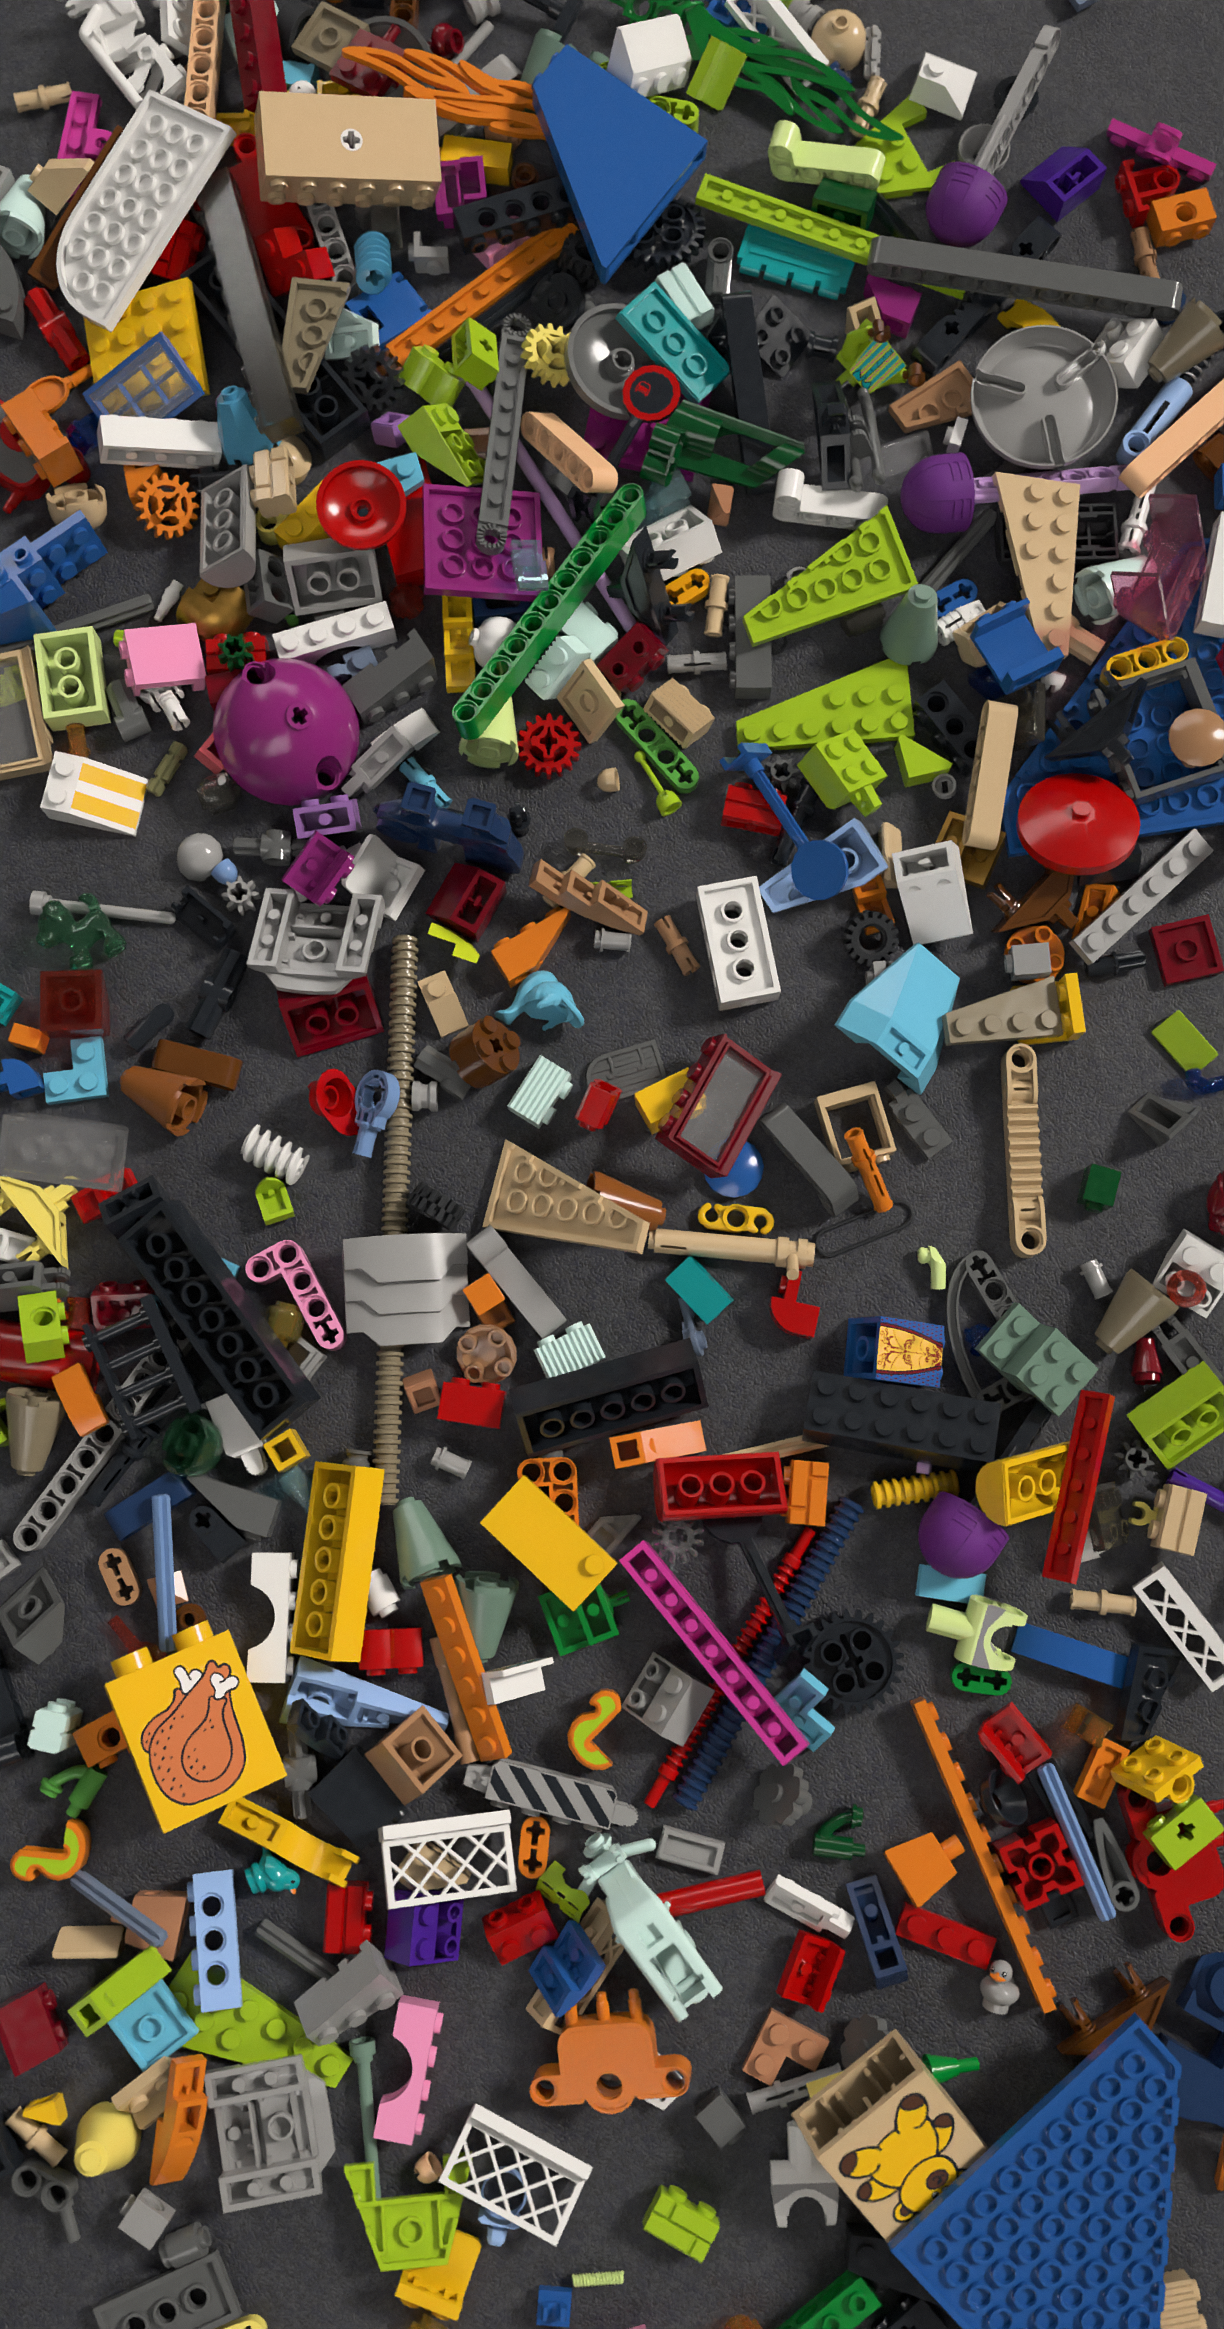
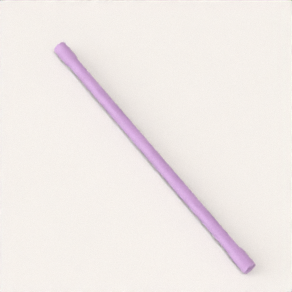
M466 381L465 385L470 388L488 418L491 419L493 397L485 386L480 391ZM518 438L516 456L518 465L534 490L540 493V499L572 549H574L582 538L581 534ZM604 572L595 585L627 633L637 621L622 599L609 598L606 587L610 585L611 581Z

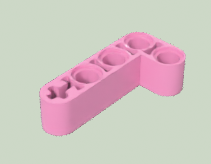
M292 1240L280 1241L252 1256L247 1261L245 1268L247 1276L260 1285L270 1284L281 1277L285 1279L320 1346L330 1351H336L345 1345L347 1341L346 1330L304 1250ZM290 1247L295 1248V1259L292 1262L284 1263L282 1260L283 1251ZM261 1262H267L269 1266L267 1275L261 1278L256 1277L255 1267ZM308 1274L311 1279L309 1287L304 1290H298L296 1287L297 1278L300 1275ZM316 1301H322L325 1306L323 1314L319 1317H312L310 1313L311 1305ZM327 1322L331 1330L338 1332L339 1334L335 1336L336 1342L325 1341V1338L328 1337V1332L322 1325L317 1328V1324Z

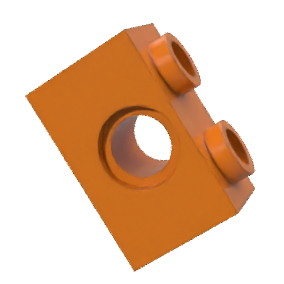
M1207 187L1152 201L1146 217V223L1155 248L1165 245L1171 247L1181 241L1189 239L1199 240L1207 236L1217 216Z
M114 1711L72 1733L88 1768L99 1765L100 1769H103L118 1760L116 1754L125 1749L129 1752ZM111 1728L117 1729L120 1733V1741L117 1745L111 1744L108 1740V1732Z

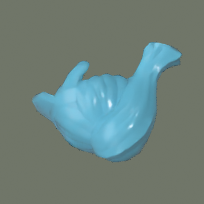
M544 970L528 975L519 985L512 1005L508 1009L499 1010L494 1013L496 1018L507 1025H511L515 1018L523 1012L527 1013L531 1018L549 1020L542 1027L543 1031L563 1022H569L576 1028H581L584 1025V1018L577 1009L570 991L558 982L551 972Z

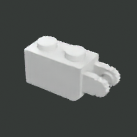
M227 1393L205 1402L226 1455L233 1458H242L245 1467L249 1471L248 1473H251V1475L260 1476L266 1473L269 1466L267 1465L268 1462H266L263 1444L267 1443L266 1439L259 1440Z

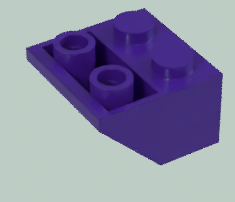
M1062 146L1020 180V184L1058 222L1099 190L1107 168L1088 148Z
M395 1890V1901L407 1900L414 1890ZM426 1890L432 1896L440 1895V1893L442 1892L437 1890ZM419 1891L414 1899L426 1896ZM464 1899L389 1909L384 1958L406 1966L457 1961L459 1958Z

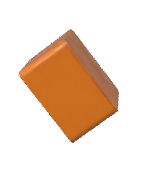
M13 1023L8 1042L15 1047L45 1055L50 1036L44 1031L18 1023Z
M489 1273L463 1289L464 1294L479 1316L505 1300V1297Z

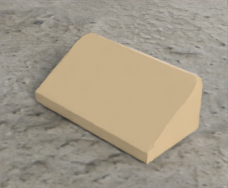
M883 822L878 832L879 850L889 868L880 874L886 889L898 888L892 853L902 851L901 831L890 823Z
M122 1925L64 1926L59 1931L52 1952V1958H117L125 1950V1927Z

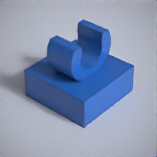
M539 2285L536 2325L569 2328L572 2287Z

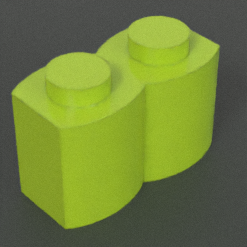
M413 346L403 365L404 371L399 373V378L404 379L405 385L420 394L431 405L447 403L448 406L453 407L466 381L454 373L453 363L446 362L445 364L438 357L439 352L431 346Z

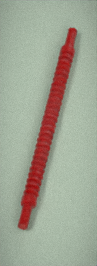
M806 1526L790 1553L786 1552L781 1560L783 1565L777 1567L779 1573L773 1574L775 1578L773 1583L778 1594L785 1593L784 1586L790 1585L788 1579L790 1577L794 1578V1570H799L802 1565L800 1559L816 1534L815 1531ZM759 1597L761 1603L754 1606L756 1612L750 1613L752 1618L750 1621H745L747 1627L745 1629L741 1628V1637L736 1636L737 1644L731 1645L741 1658L749 1655L747 1649L753 1648L751 1642L758 1640L756 1633H761V1625L767 1624L765 1618L772 1616L765 1597ZM716 1681L713 1684H708L715 1692L684 1746L682 1747L677 1744L676 1747H671L672 1754L666 1755L667 1762H662L658 1769L660 1774L643 1801L648 1806L655 1808L669 1782L675 1781L679 1774L678 1767H683L682 1760L688 1759L687 1751L693 1750L691 1744L697 1743L695 1738L697 1735H702L701 1727L707 1726L705 1720L711 1719L710 1712L716 1711L714 1705L721 1702L719 1696L725 1695Z

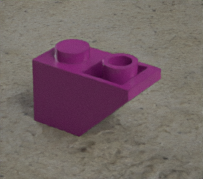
M868 274L863 293L865 300L875 297L881 320L884 321V327L889 325L891 334L906 339L918 311L922 294L916 292L911 287H903L889 282L886 278H879Z

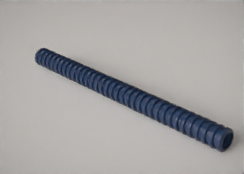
M839 1497V1506H834L835 1513L829 1515L830 1522H825L824 1527L826 1529L824 1532L820 1531L819 1535L821 1538L815 1540V1548H811L809 1551L812 1554L810 1557L805 1558V1566L801 1565L800 1570L802 1571L800 1575L796 1574V1582L790 1584L792 1589L790 1592L787 1591L785 1593L787 1596L786 1600H782L791 1620L794 1619L798 1626L802 1624L800 1622L801 1617L805 1618L807 1615L805 1613L806 1608L810 1609L811 1604H809L811 1599H816L815 1592L821 1590V1587H819L820 1583L826 1581L824 1578L825 1574L831 1572L829 1570L830 1565H835V1556H840L839 1549L845 1547L844 1540H849V1531H854V1522H859V1513H864L863 1507L846 1497ZM774 1617L771 1618L773 1622L771 1627H766L767 1634H762L761 1639H763L762 1643H757L756 1645L758 1650L756 1653L752 1652L751 1656L753 1659L751 1661L748 1660L746 1663L764 1687L767 1686L766 1679H771L772 1677L770 1673L772 1669L776 1670L777 1668L773 1652L782 1639ZM728 1697L726 1698L728 1700L727 1705H722V1714H717L718 1721L712 1723L713 1730L707 1732L708 1739H703L702 1741L703 1748H698L697 1753L699 1755L693 1757L692 1762L694 1764L688 1766V1774L683 1775V1783L677 1785L678 1792L672 1794L674 1801L690 1811H697L698 1806L696 1804L702 1802V1794L708 1791L707 1785L713 1783L711 1778L713 1775L718 1774L717 1767L723 1765L722 1758L728 1756L727 1749H732V1740H737V1731H742V1722H747Z

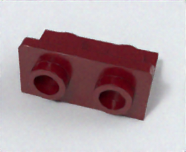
M139 1279L130 1282V1284L105 1281L97 1285L90 1296L93 1323L96 1329L102 1330L140 1312L139 1309L143 1307L140 1298L149 1294H156L148 1281ZM142 1324L134 1329L152 1328L151 1324L148 1326Z

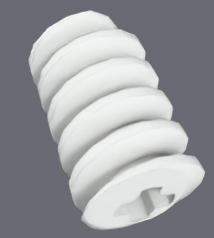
M257 1124L247 1135L242 1145L240 1154H243V1160L251 1162L254 1159L255 1167L260 1168L264 1166L266 1173L270 1174L275 1171L276 1178L283 1179L286 1176V1183L289 1185L294 1184L302 1175L310 1156L307 1155L305 1158H302L303 1148L301 1147L292 1153V1142L290 1141L281 1147L282 1137L279 1135L273 1141H270V1130H267L262 1136L259 1135L261 1126Z

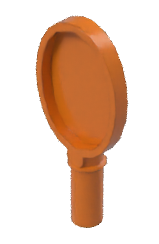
M89 363L64 379L59 376L40 378L29 385L27 389L32 388L48 411V414H51L66 402L71 389L76 388V386L93 376L91 364Z

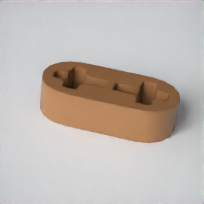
M111 1548L104 1551L99 1557L98 1564L112 1599L115 1603L122 1606L136 1603L142 1595V1586L129 1555L121 1548ZM111 1554L114 1557H120L122 1560L118 1564L120 1575L117 1574L114 1567L108 1568L107 1563L111 1561ZM121 1578H123L126 1586L132 1585L134 1591L130 1593L131 1599L129 1600L127 1596L121 1597L119 1591L123 1589L120 1581Z

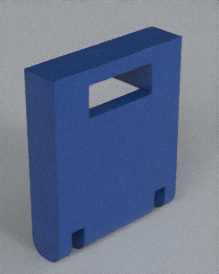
M399 271L392 274L390 283L378 295L362 292L345 303V309L364 318H368L369 310L383 327L379 329L380 352L385 349L386 344L432 311L428 309V305L410 283L404 280V276Z

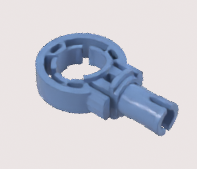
M371 1070L359 1082L355 1093V1109L357 1111L355 1123L359 1126L352 1153L369 1158L372 1157L377 1133L381 1132V1129L385 1130L387 1120L393 1115L399 1102L400 1086L393 1074L380 1070ZM381 1085V1088L385 1089V1091L381 1093L380 1102L374 1106L373 1095L375 1090L373 1088H378Z

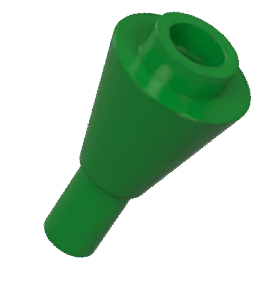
M925 2053L922 2055V2062L940 2084L960 2075V2073L979 2071L980 2068L977 2057L957 2059Z

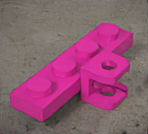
M71 92L57 159L90 158L93 162L96 161L106 144L102 143L101 140L107 142L112 134L107 130L97 129L102 105L99 94ZM82 182L79 184V186L76 188V190L73 192V194L67 202H71L72 198L76 194Z
M1112 118L1107 129L1106 136L1110 137L1109 141L1112 144L1121 148H1125L1128 145L1135 148V153L1145 159H1152L1161 163V165L1172 166L1176 170L1180 168L1187 171V176L1197 182H1202L1203 179L1209 181L1216 167V163L1179 148L1178 145L1183 136L1182 132L1161 122L1156 123L1152 135Z

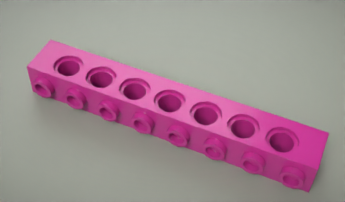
M643 1540L619 1560L783 1766L787 1765L810 1745V1742L648 1542Z

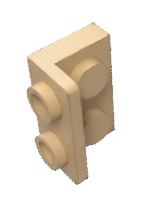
M163 2056L111 2097L116 2110L132 2113L139 2129L145 2130L157 2118L164 2115L171 2062L170 2057Z

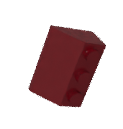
M367 974L366 976L353 979L340 992L332 995L300 994L277 990L279 1008L297 1057L384 1032Z

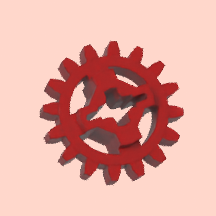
M551 713L547 714L546 720H542L539 715H536V723L534 725L527 721V732L520 730L519 738L522 741L518 742V749L521 751L519 753V760L526 761L525 769L529 771L534 767L536 777H539L542 772H546L547 779H551L552 772H556L559 777H562L563 768L572 771L571 761L578 762L579 754L577 751H581V742L577 741L579 739V732H571L573 723L570 721L564 725L562 715L557 720H552ZM556 731L562 733L564 736H560ZM549 737L551 738L552 743L550 755L547 754L546 749ZM534 756H538L543 762L537 760ZM561 756H564L561 760L555 762V761L558 760Z

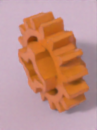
M163 473L159 480L154 474L149 477L150 484L146 481L140 484L144 492L138 491L135 493V497L141 501L133 507L136 510H141L142 513L136 519L137 521L145 520L147 524L144 530L148 531L153 528L155 530V538L164 533L166 540H170L173 537V532L180 538L184 535L183 529L190 531L193 528L189 521L194 522L198 519V516L192 513V511L199 508V504L192 503L191 500L196 496V492L188 493L186 489L189 483L185 482L180 485L178 483V475L169 480L167 473ZM159 487H167V488L172 489L173 491H172V492H164L161 488H160V489H158V488H159ZM173 498V501L170 503V506L168 508L169 510L167 512L165 511L160 515V512L163 510L164 503L166 501L168 502L170 499ZM181 499L183 500L185 511L182 510ZM148 501L151 503L152 506V514L150 513L148 508ZM161 521H169L171 524H175V525H174V526H166V525L160 524V522H161Z

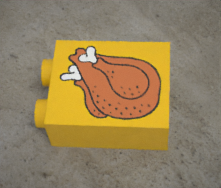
M208 1620L172 1635L178 1652L153 1663L148 1648L144 1647L110 1662L116 1679L104 1685L155 1818L163 1833L288 1776L229 1630L214 1636Z

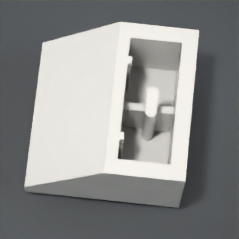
M1155 318L1111 319L1095 340L1093 351L1097 355L1103 352L1115 374L1117 388H1138L1148 375L1147 370L1150 368L1148 360L1165 336Z
M1183 1229L1166 1254L1152 1285L1204 1318H1207L1224 1293V1253L1186 1229Z

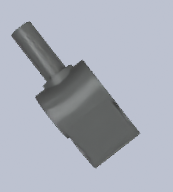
M30 2156L12 2176L11 2184L14 2192L22 2197L34 2196L41 2200L43 2206L48 2211L59 2212L68 2244L76 2242L81 2238L72 2209L74 2204L73 2197L78 2190L76 2176L57 2165L52 2168L40 2156ZM30 2170L35 2173L37 2182L28 2181L24 2171ZM53 2185L62 2186L66 2191V2197L56 2195Z

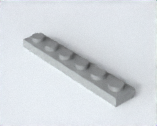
M1195 828L1190 830L1077 934L1069 944L1087 965L1093 964L1214 850Z

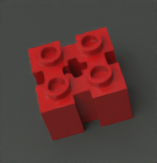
M1050 1817L1026 1827L1029 1835L1021 1838L1016 1833H1012L992 1842L1003 1868L1009 1874L1014 1873L1015 1875L1009 1878L1008 1882L1018 1904L1025 1911L1048 1902L1049 1899L1046 1893L1055 1889L1060 1895H1063L1085 1885L1074 1860L1066 1853L1062 1854L1061 1851L1068 1848L1058 1823ZM1039 1857L1043 1861L1039 1862L1041 1867L1036 1870L1032 1863Z

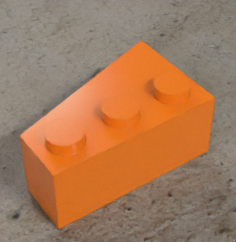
M31 387L0 405L6 417L2 418L4 424L12 435L17 432L21 438L17 443L27 458L31 455L34 457L36 463L33 464V467L42 481L48 478L55 488L84 470L66 436L62 435L54 419L52 420Z

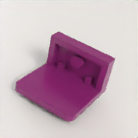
M315 830L281 880L320 907L323 903L328 904L337 892V889L334 888L341 878L345 879L354 868L352 861L355 856L341 849Z

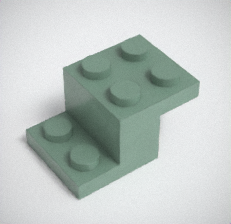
M1016 1302L1009 1307L975 1347V1350L1016 1389L1032 1394L1053 1415L1058 1417L1099 1370L1057 1328L1040 1324L1021 1304Z

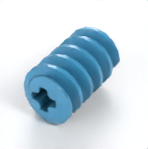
M370 231L362 234L354 245L356 282L363 292L370 295H378L392 279L391 250L389 240L385 235L376 231Z

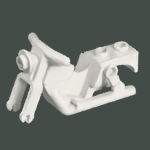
M69 0L66 3L65 8L71 10L67 14L73 19L88 13L80 27L79 37L136 110L149 89L158 93L161 84H163V88L159 92L161 95L184 105L187 79L186 70L180 63L175 67L171 62L175 57L164 43L159 46L146 33L134 37V31L145 25V20L136 0ZM149 0L153 8L160 7L159 0ZM151 69V76L148 80L144 92H142L144 89V82L147 78L149 70ZM134 72L128 79L125 78L124 75Z

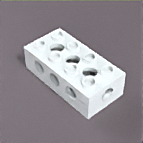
M757 876L698 886L696 900L719 1011L778 1000L781 989ZM728 911H734L739 915V917L731 919L728 918L725 915V913ZM741 940L745 946L741 948L734 947L731 941ZM745 968L750 971L751 975L742 977L736 970Z

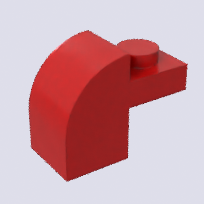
M799 1271V1277L795 1280H790L787 1276L782 1275L778 1293L783 1294V1297L772 1296L769 1299L771 1318L783 1332L797 1337L812 1339L815 1335L820 1307L796 1302L802 1271Z

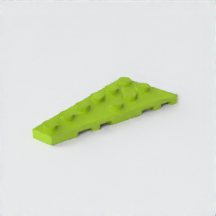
M886 505L879 510L878 514L861 524L856 531L839 541L807 566V569L798 576H794L780 590L767 597L743 616L742 622L752 647L904 595L912 586L918 584L888 506Z

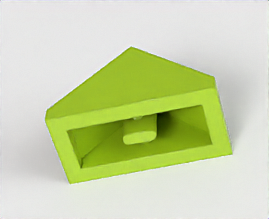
M903 734L898 738L894 748L905 788L931 782L940 774H948L953 764Z

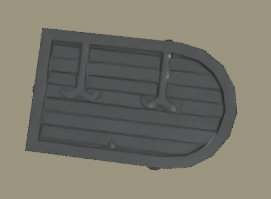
M655 1039L613 1052H607L595 1058L589 1065L586 1073L587 1086L594 1079H601L620 1088L622 1093L619 1100L632 1097L634 1093L667 1078Z

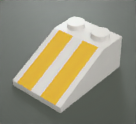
M55 751L40 808L49 819L136 837L147 794L146 785L149 779L85 757Z

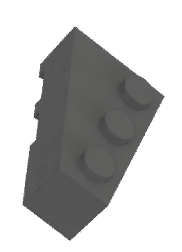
M415 628L407 634L410 639L396 650L394 646H391L385 651L388 657L375 667L370 663L342 685L363 725L369 721L376 722L380 720L386 711L394 706H403L410 700L412 695L419 691L425 692L429 690L438 680L434 657Z

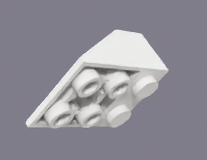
M952 840L892 853L897 886L913 945L915 943L925 945L972 935L973 930L959 847Z

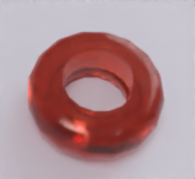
M1180 1270L1174 1273L1169 1278L1166 1286L1167 1295L1170 1300L1183 1308L1198 1305L1206 1294V1283L1202 1276L1191 1270ZM1181 1281L1192 1282L1196 1287L1195 1293L1190 1297L1182 1296L1177 1291L1178 1283Z

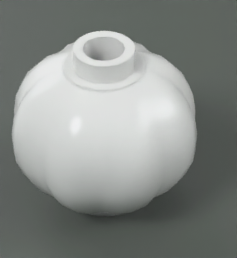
M490 617L478 629H472L469 645L473 646L474 656L479 665L482 667L486 665L516 625L514 621L506 617Z

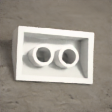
M672 14L617 27L607 72L644 97L685 87L689 77L692 57L680 16Z
M692 505L647 526L654 551L676 550L672 558H678V566L673 570L660 569L663 581L671 577L682 576L688 572L689 568L698 564L709 563L714 559V556L722 553L712 520ZM642 529L634 532L619 552L625 564L632 541Z

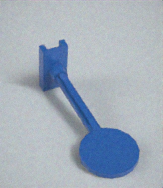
M741 742L737 746L741 752L737 758L723 757L719 762L725 771H745L749 779H753L796 845L798 851L795 853L791 864V877L795 887L803 896L812 900H827L836 896L844 888L849 875L848 861L844 852L836 844L827 840L808 841L764 773L765 769L761 762L772 754L766 743Z

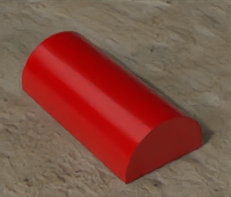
M0 1318V1381L56 1390L51 1377L80 1363L85 1366L95 1393L100 1367L93 1351L88 1352L82 1341L81 1336L85 1333L68 1329L70 1344L63 1345L65 1358L26 1364L20 1321Z
M779 1452L655 1459L653 1490L656 1513L660 1522L784 1515L788 1512Z

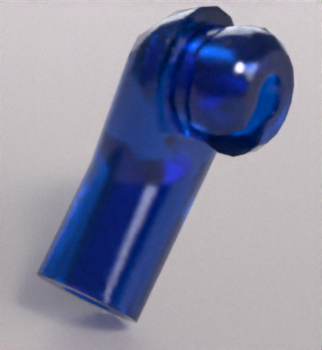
M1192 1068L1185 1072L1186 1086L1199 1095L1224 1090L1223 1075L1207 1079L1201 1075L1199 1068Z

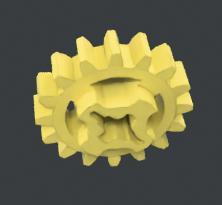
M548 323L545 329L541 324H538L535 330L531 329L521 344V347L524 349L521 353V358L528 360L524 367L525 369L532 368L533 373L531 377L540 376L542 385L548 380L552 388H555L558 383L564 387L570 381L564 361L565 344L569 333L564 335L562 333L563 327L561 326L554 330L551 323Z

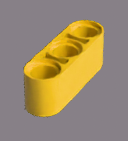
M1170 637L1117 654L1106 663L1100 674V681L1106 686L1109 685L1103 673L1108 670L1111 671V669L1118 670L1121 673L1122 677L1114 676L1119 682L1184 661L1189 652L1188 644L1182 638ZM1166 652L1174 653L1177 659L1170 658ZM1138 661H1145L1150 668L1142 667Z

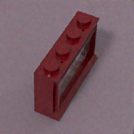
M727 1034L709 1037L701 1046V1056L689 1068L686 1074L688 1079L683 1088H680L672 1099L673 1106L670 1112L660 1120L658 1124L659 1131L655 1137L658 1142L711 1179L728 1176L782 1076L781 1073L771 1070L730 1040Z

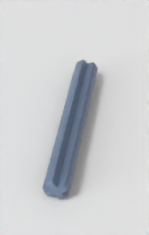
M79 1870L71 1878L70 1883L72 1887L152 1947L160 1948L164 1945V1941L168 1938L166 1930L86 1871Z

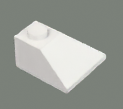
M925 52L909 100L961 120L977 72Z

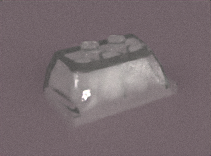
M39 1113L3 1114L0 1138V1176L120 1192L123 1186L129 1127L120 1124Z

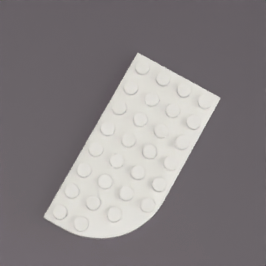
M149 89L72 211L59 241L56 260L58 281L65 298L85 319L112 333L237 134L232 127Z

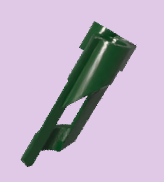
M683 400L666 425L659 422L656 423L651 435L648 453L642 464L640 478L668 488L676 468L755 489L805 453L804 442ZM732 434H742L777 447L752 466L713 453L716 439Z

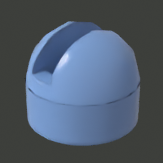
M226 858L212 870L211 875L219 883L226 884L227 881L233 883L238 876L236 866Z

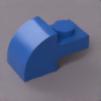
M17 1059L1 1060L3 1072L0 1070V1093L9 1091L11 1096L20 1100L45 1092L43 1078L32 1067Z

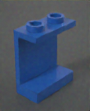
M1028 598L1019 602L1011 601L1004 605L999 612L992 615L990 613L982 615L975 621V626L970 635L971 640L1006 695L1056 671L1064 658V654L1059 647L1050 651L1046 649L1025 616V612L1030 604Z

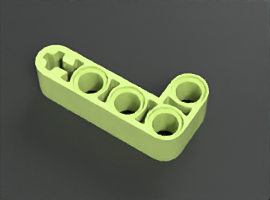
M781 120L775 124L768 148L771 172L776 178L783 181L820 185L822 178L825 177L874 190L879 185L886 159L881 151L873 148L801 141L799 127L787 120Z

